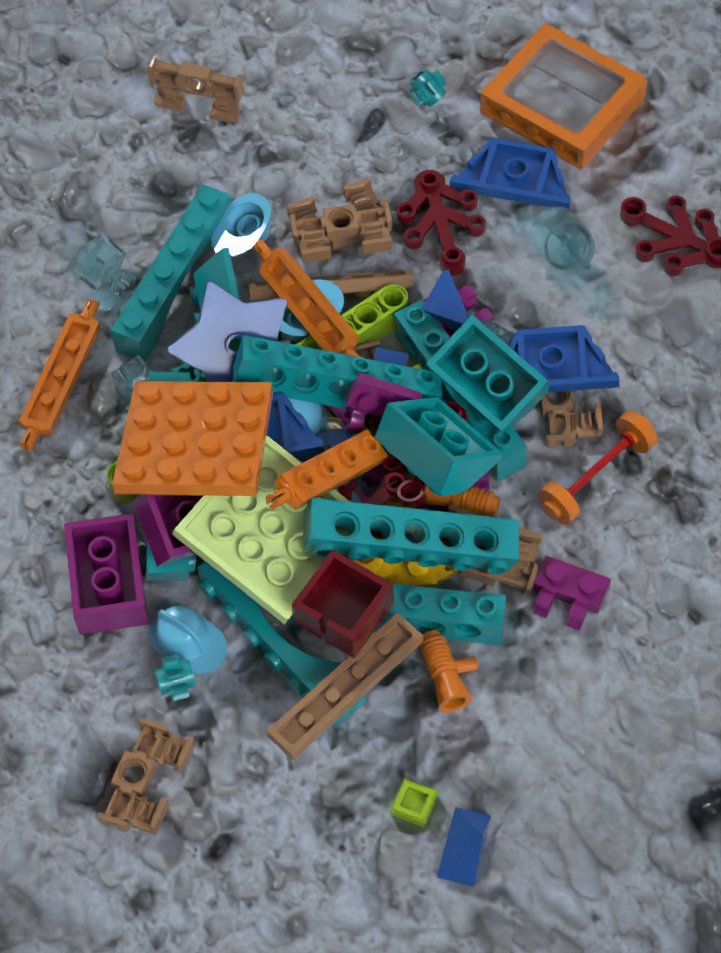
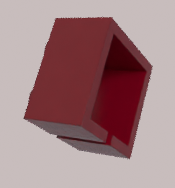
M332 549L291 604L294 623L320 639L326 634L327 643L355 658L393 606V584Z

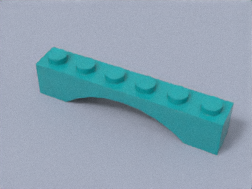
M204 184L200 186L113 325L111 334L116 352L145 363L161 336L168 312L182 282L197 259L212 245L211 237L226 209L232 202L231 194Z
M206 561L197 567L200 577L198 586L203 594L210 600L215 598L218 601L224 617L230 623L236 621L243 629L241 632L246 641L253 648L257 645L265 653L264 658L275 672L282 671L288 678L286 682L295 695L298 697L303 695L305 697L341 664L340 662L323 660L306 654L289 644L274 631L263 616L256 601ZM366 695L340 717L332 727H337L366 704Z

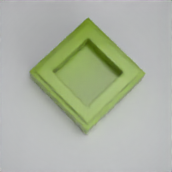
M404 778L391 807L390 815L425 828L438 798V791Z

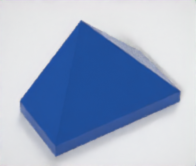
M448 269L441 273L422 310L456 332L468 320V315Z
M455 807L437 878L474 887L491 815Z

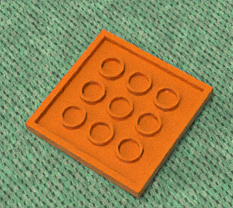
M135 381L112 483L114 493L257 496L273 398L272 382Z

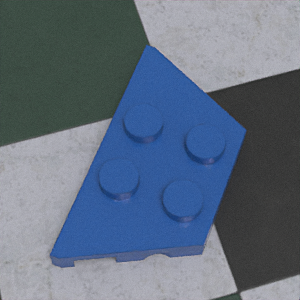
M492 137L483 146L480 153L475 154L467 161V167L458 176L454 174L450 178V187L459 191L470 189L479 195L566 211L570 209V196L566 193L564 178L557 166L558 160L554 148Z
M584 325L517 330L511 341V349L549 381V392L620 387L619 375L617 372L612 371L605 360V355L599 346L592 342V336Z
M284 392L273 394L267 436L295 458L325 452L324 443L321 438L314 434L305 418L293 408L292 402Z

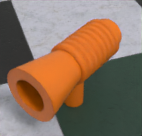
M429 486L425 488L427 501L424 505L446 507L453 505L480 516L496 517L499 510L501 497L495 496L493 491L480 490L478 487L471 486L463 493L438 496L429 490Z
M437 630L424 633L423 642L419 645V649L430 678L434 681L438 710L443 713L460 710L472 701V695L458 674L478 670V661L475 656L454 660L446 637L441 636Z

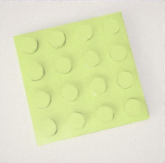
M266 435L257 496L204 495L174 529L172 535L285 625L293 615L291 604L326 557H319L314 555L313 552L303 551L304 510L308 504L295 510L286 502L276 509L269 507L273 502L268 505L266 503L267 495L277 491L274 483L276 479L286 471L302 464ZM335 489L317 498L350 502ZM335 527L340 535L349 536L347 530L343 527Z

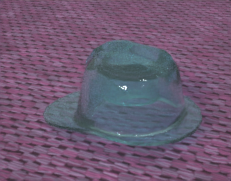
M555 206L540 212L532 223L530 231L531 242L551 268L564 275H571L583 269H590V262L595 253V240L584 224L567 208Z

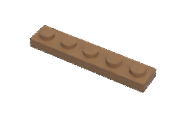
M411 269L310 277L311 280L322 279L331 281L340 288L342 293L354 292L356 297L371 296L374 294V291L393 284L400 285L405 289L413 288ZM253 281L249 284L250 301L280 298L267 281Z
M396 613L367 640L355 658L349 656L270 727L267 730L268 738L294 761L423 642V635L400 614Z

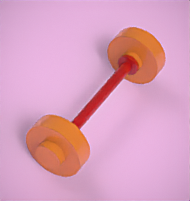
M627 410L616 420L615 425L621 441L571 487L567 489L556 482L550 481L538 491L537 496L545 514L563 525H569L580 514V509L574 495L627 446L639 453H647L657 443L658 437L650 421L632 410Z

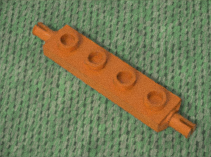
M263 239L258 240L255 243L256 245H253V250L263 260L259 273L280 298L286 299L287 307L324 351L360 357L354 350L356 342L360 337L285 248L280 247L271 250Z
M91 299L86 300L81 314L68 315L19 419L20 427L26 430L19 444L23 450L33 451L39 435L52 436L101 331L100 323L94 319L100 304L94 299L93 301Z
M367 429L281 474L274 482L277 491L267 495L266 503L268 505L273 502L269 507L276 509L286 502L297 510L308 504L311 498H319L381 464L388 457V454L384 451L386 448Z

